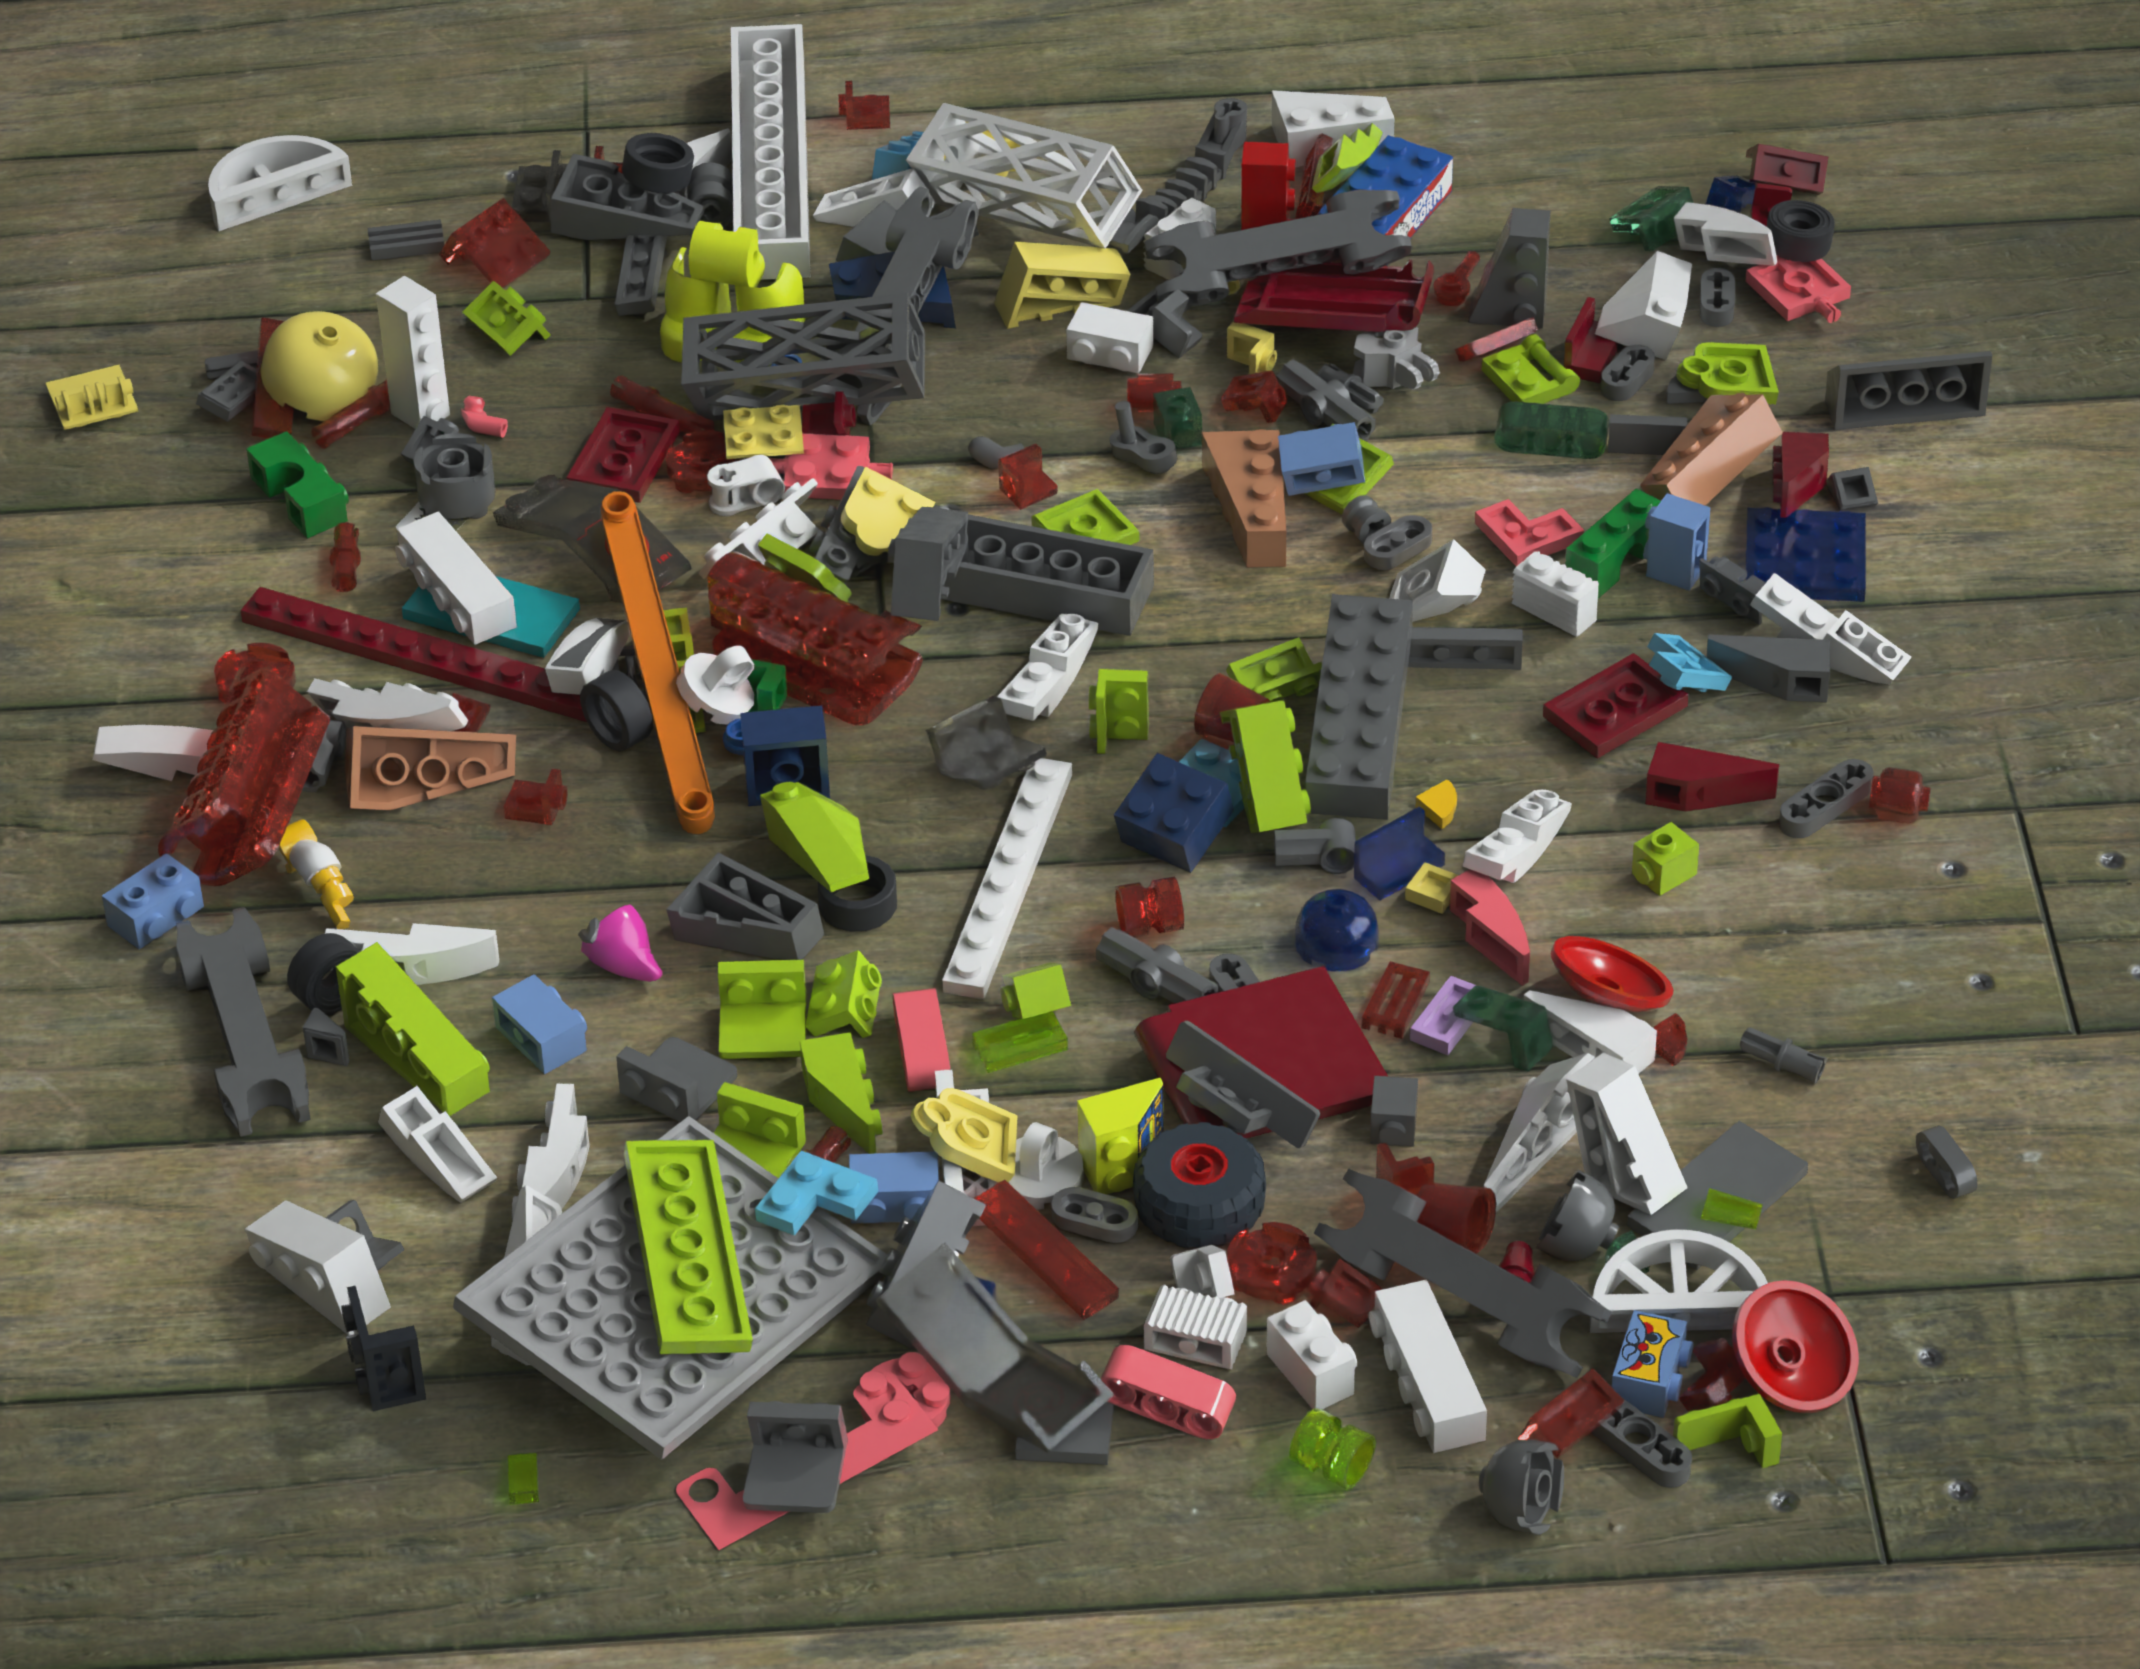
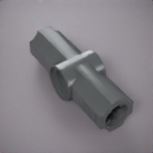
M1294 359L1285 363L1280 373L1276 376V387L1300 404L1302 413L1310 424L1319 426L1325 423L1330 427L1332 424L1355 422L1359 438L1366 442L1375 430L1376 419L1351 401L1348 390L1340 381L1332 379L1326 382Z
M1111 927L1102 935V939L1096 948V959L1129 977L1133 988L1144 998L1155 999L1160 995L1173 1003H1179L1218 993V984L1187 968L1177 951L1165 944L1158 945L1154 949L1120 929L1116 930Z

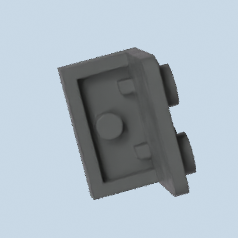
M676 1037L666 1039L650 1056L628 1046L616 1056L620 1093L679 1122L688 1116L696 1120L717 1099V1092L724 1082L732 1084L737 1078V1068L735 1065Z
M780 1401L750 1402L747 1419L753 1441V1449L743 1493L744 1506L749 1510L831 1512L836 1505L848 1442L841 1405L783 1403Z

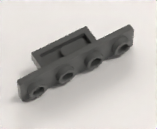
M857 466L838 507L829 506L820 526L826 528V532L818 530L809 548V551L815 553L813 558L824 564L834 577L844 584H847L861 554V550L856 544V536L844 528L840 517L865 468L863 466Z
M1184 1021L1179 1024L1166 1052V1058L1186 1071L1182 1073L1176 1088L1188 1095V1099L1192 1104L1201 1109L1210 1110L1223 1119L1222 1123L1234 1132L1246 1134L1267 1127L1296 1148H1302L1306 1145L1320 1116L1318 1109L1190 1021Z

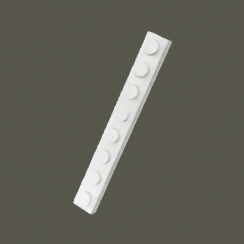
M1032 757L942 980L943 993L984 1000L1072 777V763Z

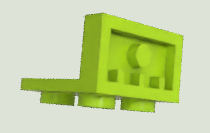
M804 960L718 962L720 996L719 1057L721 1059L801 1057L799 1041L806 1038Z
M724 1082L717 1092L719 1125L715 1129L714 1134L779 1179L806 1143L803 1106Z

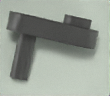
M1127 401L1118 402L1115 405L1119 429L1110 436L1113 456L1119 460L1135 463L1143 470L1152 474H1162L1170 470L1178 459L1174 442L1167 438L1154 436L1143 428L1134 426L1130 403Z

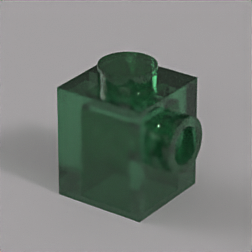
M1191 387L1153 393L1154 425L1159 437L1172 440L1176 449L1202 445V413Z

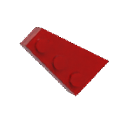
M1244 142L1241 181V230L1295 220V218H1289L1290 211L1295 209V189L1290 188L1289 181H1295L1296 160L1289 158V143Z

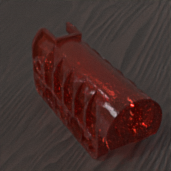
M729 552L722 556L707 575L711 626L721 630L712 641L713 654L718 656L728 648L742 646L753 660L770 659L772 661L770 663L785 665L788 696L810 706L822 705L823 712L852 725H866L874 721L905 692L920 670L923 662L922 655L898 644L906 636H913L921 629L922 626L918 623L900 616H893L887 610L880 616L873 614L853 603H848L828 592L821 591L806 582L799 581L779 570L763 565L761 562L739 552ZM833 688L837 691L832 694H824L818 690Z
M254 663L242 667L236 673L226 697V706L222 708L218 715L217 728L212 731L207 741V751L199 760L197 765L198 774L190 781L187 790L188 797L183 800L176 812L172 828L166 831L158 844L159 856L162 857L166 853L169 855L174 853L179 840L183 838L188 839L201 850L193 873L199 876L200 884L208 886L226 885L267 863L276 853L329 725L330 716L318 706H312L311 702L282 680L279 674L263 663Z

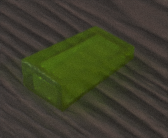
M1709 1188L1700 1219L1756 1230L1763 1204Z
M537 1453L508 1455L510 1505L539 1502Z

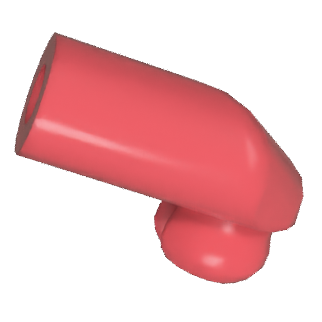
M467 396L464 399V408L461 409V416L468 428L476 433L503 438L507 432V419L487 416L486 412L483 411L485 406L483 398Z

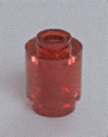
M1174 373L1137 374V377L1127 379V402L1130 403L1131 408H1137L1138 412L1174 411L1175 404H1182V381H1175Z

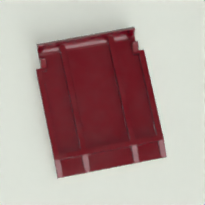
M1412 259L1403 268L1383 266L1375 271L1360 274H1347L1343 271L1341 263L1327 262L1251 277L1248 280L1235 313L1234 323L1372 332L1412 330L1420 322L1434 276V266L1428 260L1425 276L1420 278L1413 274Z
M1324 966L1168 1005L1167 1013L1146 1018L1138 1024L1134 1031L1135 1037L1157 1078H1161L1163 1088L1183 1124L1188 1123V1125L1202 1122L1226 1127L1222 1123L1223 1119L1210 1110L1195 1106L1189 1101L1188 1095L1176 1088L1182 1073L1186 1071L1167 1059L1166 1052L1179 1024L1184 1021H1190L1320 1111L1318 1120L1371 1106L1374 1076L1388 1077ZM1263 1127L1246 1134L1235 1133L1247 1139L1273 1131Z

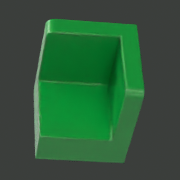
M751 659L754 663V669L747 680L750 682L754 692V705L748 712L781 709L787 697L785 665Z

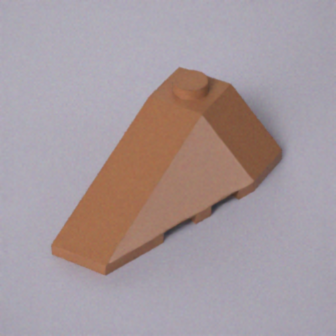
M359 726L348 728L346 731L345 776L349 809L390 811L514 776L516 735Z

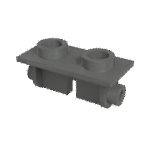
M1715 556L1710 562L1701 558L1699 560L1700 588L1710 597L1717 598L1733 608L1737 614L1746 616L1760 625L1762 623V613L1750 604L1766 583L1754 575L1742 583L1741 581L1747 577V571L1724 556L1720 558Z

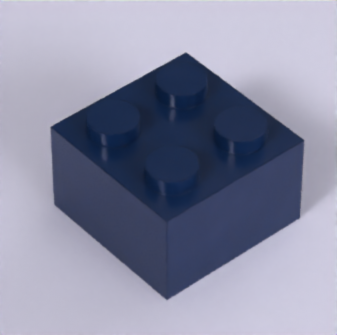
M822 705L740 713L748 806L762 805L760 795L773 791L774 786L784 782H799L830 799L827 740Z
M1157 753L1114 813V819L1122 843L1191 873L1234 812L1226 782Z

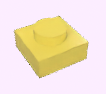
M1424 863L1405 887V900L1443 914L1450 904L1451 880L1459 875Z

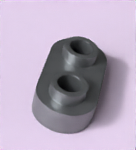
M1408 515L1397 519L1366 538L1364 542L1365 562L1378 570H1389L1397 567L1431 545L1432 524L1426 518L1417 515Z
M1080 1187L1062 1189L1052 1199L1053 1222L1063 1230L1111 1243L1127 1241L1137 1231V1209L1131 1202L1125 1199Z

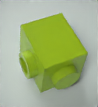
M1670 822L1634 843L1632 874L1641 884L1648 886L1661 896L1697 875L1699 843Z
M1050 962L1002 975L1005 986L1000 988L1001 999L1007 1012L1011 1011L1012 1017L1025 1019L1071 1006L1061 964Z

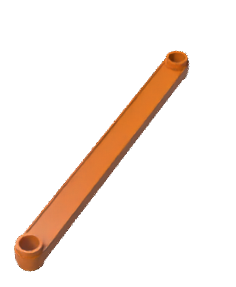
M621 491L612 492L605 496L602 501V525L676 813L685 831L692 834H701L707 832L712 827L715 819L712 793L689 706L682 698L676 684L680 672L637 508L629 494Z

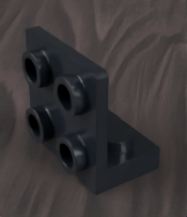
M356 1285L347 1287L349 1304L341 1305L346 1332H354V1335L346 1336L351 1363L354 1362L355 1365L361 1364V1367L354 1369L359 1394L369 1395L373 1411L427 1400L418 1338L414 1325L369 1335Z

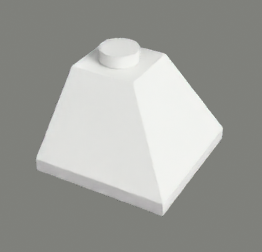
M1453 539L1397 573L1389 599L1413 600L1412 622L1448 613L1462 604L1469 605L1478 598L1482 591L1480 586L1486 570Z

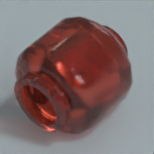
M1886 767L1882 770L1880 776H1873L1869 808L1875 809L1876 816L1881 820L1912 824L1918 819L1920 811L1928 812L1931 787L1923 786V776L1919 771Z

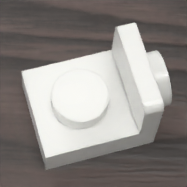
M1208 1245L1174 1254L1170 1257L1176 1288H1186L1194 1294L1200 1293L1203 1295L1207 1293L1218 1298L1235 1294L1225 1250L1214 1245Z

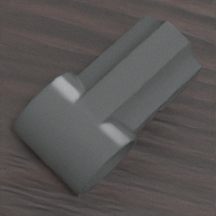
M315 718L301 719L297 736L298 750L290 770L291 783L298 785L302 791L316 792L319 787L325 786L334 758L341 757L344 752L346 743V726L344 721Z
M1329 819L1323 822L1319 829L1274 831L1275 866L1321 864L1325 871L1334 874L1346 873L1356 866L1355 829L1351 822L1345 819Z

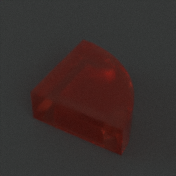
M1674 1013L1653 1028L1657 1030L1655 1052L1671 1065L1676 1066L1686 1053L1688 1039L1684 1021L1678 1014Z

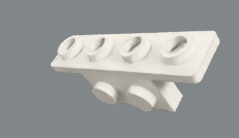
M812 478L803 486L796 482L781 496L783 501L776 506L771 502L756 515L757 522L751 526L747 522L739 526L730 535L729 538L732 541L726 546L719 542L712 547L703 557L707 563L701 569L699 575L703 579L707 578L732 557L740 553L761 577L765 578L771 571L764 565L765 558L758 544L766 533L798 550L812 541L819 529L798 506L807 500L818 485L816 480Z

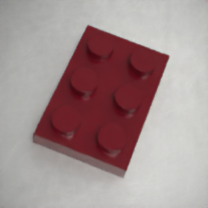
M606 407L566 477L567 490L599 496H607L609 493L621 491L629 494L634 502L641 503L680 432L679 420Z
M1632 653L1543 704V717L1598 759L1688 707L1689 694L1684 690H1676L1664 684L1660 680L1661 674L1635 653Z

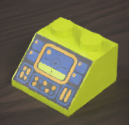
M1161 1078L1077 1100L1079 1153L1082 1155L1084 1173L1095 1192L1107 1195L1133 1187L1134 1168L1139 1158V1153L1153 1138L1164 1132L1163 1082Z

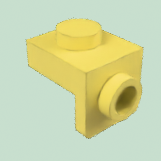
M1233 321L1227 328V358L1249 365L1250 381L1257 383L1266 372H1270L1274 368L1277 360V351L1274 350V333L1245 323H1234Z

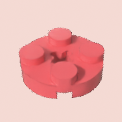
M908 1352L900 1358L885 1361L863 1374L860 1378V1388L866 1393L867 1400L874 1405H884L883 1417L888 1422L900 1423L905 1421L910 1415V1406L905 1401L893 1400L896 1395L895 1388L886 1382V1376L882 1372H892L897 1376L937 1428L947 1417L946 1410L951 1400L949 1381L937 1366L926 1362L925 1357L919 1353ZM860 1405L862 1417L867 1423L872 1419Z

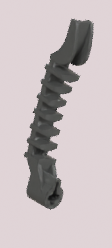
M1226 98L1216 102L1214 113L1199 143L1195 146V157H1188L1185 160V168H1178L1176 170V179H1168L1165 183V189H1158L1156 195H1148L1146 198L1136 200V212L1132 208L1130 209L1109 242V245L1121 248L1124 253L1128 254L1145 239L1143 235L1157 225L1161 219L1166 218L1180 207L1184 201L1190 198L1198 201L1207 198V192L1210 189L1214 190L1217 187V181L1226 177V171L1234 152L1246 141L1247 104L1244 101Z

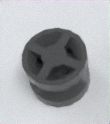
M1362 495L1354 498L1345 507L1342 514V523L1349 531L1355 532L1357 539L1364 544L1368 536L1389 525L1391 517L1385 510L1378 508L1377 503L1371 497Z

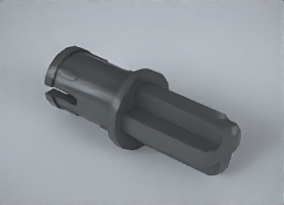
M1329 363V365L1325 364L1318 372V376L1326 382L1332 379L1340 381L1348 390L1351 401L1370 414L1378 412L1379 407L1383 405V397L1375 390L1363 384L1360 376L1347 374L1332 363Z
M1747 1028L1740 1040L1739 1046L1743 1051L1773 1063L1774 1070L1780 1071L1784 1069L1802 1076L1813 1083H1817L1827 1062L1826 1057L1811 1053L1792 1044V1039L1787 1038L1785 1041H1782L1753 1028Z

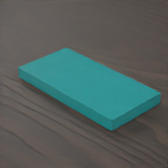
M495 576L514 598L517 627L485 640V642L545 658L579 612V599ZM418 586L402 607L403 619L467 636L464 632L459 633L456 630L450 615L445 610L440 611L432 594L427 589H421Z

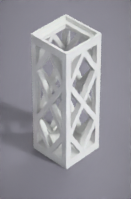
M947 103L941 105L906 159L910 167L915 168L926 188L930 189L929 193L937 205L951 208L964 200L976 202L979 216L1106 249L1143 191L1114 145ZM989 130L994 139L986 136L982 132ZM1002 136L1017 143L1020 147L1011 149ZM1063 149L1068 158L1060 155L1055 151ZM1077 155L1089 161L1086 167H1084ZM1040 156L1047 161L1036 159V157ZM1015 169L1022 181L995 174ZM1025 169L1048 174L1052 177L1032 181ZM963 183H965L973 196L960 189ZM1098 188L1119 193L1111 206ZM1000 189L1010 191L1012 193L1007 194L1001 191ZM1088 189L1103 210L1087 212L1081 203V199ZM981 193L985 194L986 196L992 199L985 201ZM1037 201L1045 215L1026 204ZM1054 212L1062 215L1065 219L1058 220Z

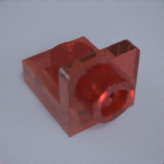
M845 81V94H838L839 116L846 115L847 130L890 128L889 95L878 96L869 94L853 97V81Z
M1273 371L1234 377L1220 399L1226 412L1241 409L1249 411L1259 407L1267 423L1276 422L1287 403L1285 390L1279 384Z
M551 769L546 784L515 779L504 804L505 819L553 825L558 811L564 810L568 798V788L562 785L561 770Z
M1339 1259L1328 1272L1321 1268L1306 1290L1312 1294L1308 1303L1314 1310L1323 1303L1359 1328L1367 1320L1369 1312L1375 1306V1291L1383 1290V1288Z

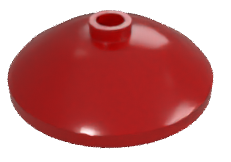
M1565 936L1557 939L1551 949L1550 954L1556 970L1571 989L1586 999V1002L1619 1008L1628 1013L1659 1009L1666 1006L1671 1000L1674 990L1669 979L1655 966L1621 947L1588 937Z
M1774 1281L1752 1292L1745 1298L1737 1310L1732 1330V1342L1736 1360L1745 1378L1766 1400L1788 1411L1814 1413L1831 1407L1840 1401L1851 1389L1858 1371L1859 1353L1853 1329L1842 1310L1824 1293L1801 1282ZM1778 1353L1783 1356L1784 1361L1779 1357Z

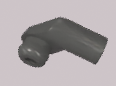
M979 436L974 438L968 446L971 457L989 469H997L1026 461V453L1022 443L1002 447L989 438Z

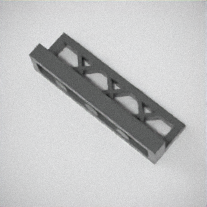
M1412 627L1408 667L1521 670L1523 630Z

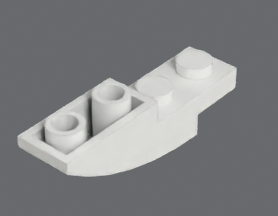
M1775 573L1755 595L1750 604L1782 628L1777 638L1830 640V668L1849 676L1890 685L1911 659V656L1848 611H1845L1838 619Z
M1061 613L1030 647L1029 662L997 696L996 711L1034 721L1038 715L1049 717L1079 672L1097 633L1098 623L1086 620L1078 614Z
M314 678L307 691L324 713L331 714L336 720L345 722L346 731L353 726L454 731L464 728L468 722V719L458 707V701L444 692H437L436 695L427 693L409 683L401 686L386 682L381 693L370 688H365L363 691L353 689L339 680L327 682Z
M1549 790L1532 791L1502 813L1497 830L1466 851L1462 867L1498 880L1503 879L1515 883L1534 865L1551 843L1569 814L1572 803L1559 799L1558 794Z
M413 923L409 935L326 928L325 934L335 933L345 937L359 951L378 942L416 985L433 984L463 978L497 967L499 964L496 930Z
M556 1084L554 1101H547L545 1123L546 1127H549V1133L541 1134L540 1147L529 1146L526 1164H519L517 1174L518 1190L527 1185L560 1204L561 1210L570 1199L580 1180L590 1147L586 1116H577L574 1084ZM518 1196L513 1197L512 1221L514 1218Z

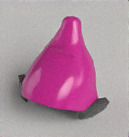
M630 904L616 909L601 921L596 917L589 922L587 929H582L578 933L582 940L581 951L594 964L606 971L629 979L648 982L656 981L662 976V970L654 959L653 954H651L646 925L640 914Z

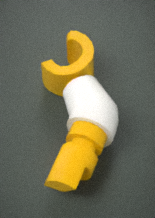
M304 819L268 833L267 837L270 842L277 845L287 862L285 864L287 873L298 871L306 885L313 886L316 893L322 894L320 900L336 928L342 930L349 928L350 920L343 908L353 901L354 896L348 885L341 883L343 881V876L340 873L341 864L334 852L328 846L317 842L313 829Z

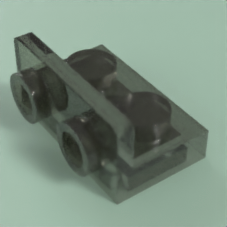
M553 150L551 166H519L511 207L512 222H551V198L568 165L562 163L561 150Z

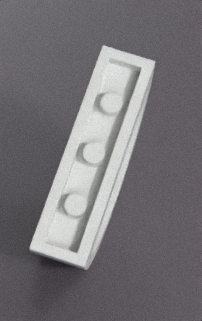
M299 135L263 138L234 149L216 164L210 174L208 183L213 221L218 231L352 186L349 157L343 150L327 141Z
M1665 1230L1651 1233L1622 1247L1602 1269L1594 1288L1593 1298L1613 1313L1607 1323L1590 1317V1333L1627 1332L1634 1310L1687 1321V1330L1733 1329L1734 1318L1742 1302L1752 1292L1768 1282L1760 1268L1747 1254L1724 1239L1692 1230ZM1671 1262L1673 1293H1668L1640 1270L1654 1264ZM1685 1262L1715 1270L1697 1290L1688 1292ZM1626 1279L1643 1294H1612V1292ZM1729 1279L1742 1290L1717 1292Z

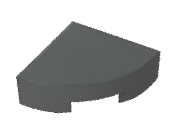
M1676 376L1669 382L1667 404L1705 402V397L1700 394L1698 389L1683 385Z

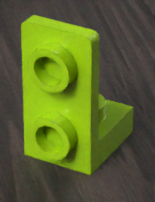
M1760 1394L1742 1399H1733L1727 1403L1699 1411H1690L1674 1419L1673 1436L1687 1446L1689 1450L1741 1436L1746 1451L1754 1453L1762 1468L1779 1464L1782 1432Z

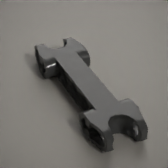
M921 186L897 210L889 225L885 244L889 251L895 253L872 296L908 293L917 315L942 266L958 270L964 263L971 249L979 214L976 202L964 200L950 216L942 219H931L929 216L932 210L933 198L929 194L930 189ZM859 322L855 332H860L870 326ZM892 344L881 345L887 349L892 350ZM845 373L835 379L860 389L875 378ZM902 383L893 388L901 387ZM892 402L858 405L857 414L861 418V423L871 426Z
M1361 189L1344 192L1327 200L1328 213L1219 235H1215L1213 225L1209 221L1182 224L1145 241L1144 250L1146 258L1152 260H1173L1180 264L1184 271L1181 275L1156 286L1158 304L1179 289L1189 297L1187 305L1198 306L1213 303L1229 295L1230 291L1227 282L1341 260L1343 271L1347 274L1375 271L1385 265L1398 261L1411 254L1412 245L1410 237L1383 235L1372 226L1373 221L1399 209L1400 199L1398 192L1392 190Z
M245 907L233 909V925L226 932L219 935L206 936L197 933L188 920L176 923V948L186 991L208 987L232 1065L214 1069V1077L224 1114L240 1137L252 1134V1117L258 1110L267 1106H281L289 1109L298 1122L311 1120L306 1069L300 1050L277 1052L253 978L255 975L270 972V964L260 927L252 919Z
M1348 1168L1343 1180L1363 1196L1365 1204L1363 1217L1355 1227L1347 1230L1335 1229L1319 1222L1314 1231L1315 1235L1330 1245L1344 1260L1385 1281L1394 1262L1404 1266L1507 1323L1497 1342L1501 1347L1537 1366L1558 1370L1578 1378L1583 1367L1562 1350L1559 1340L1562 1326L1570 1318L1578 1315L1593 1317L1598 1321L1607 1323L1613 1313L1594 1299L1581 1285L1542 1264L1538 1265L1529 1283L1418 1223L1417 1220L1427 1203L1423 1199L1385 1179L1367 1176Z

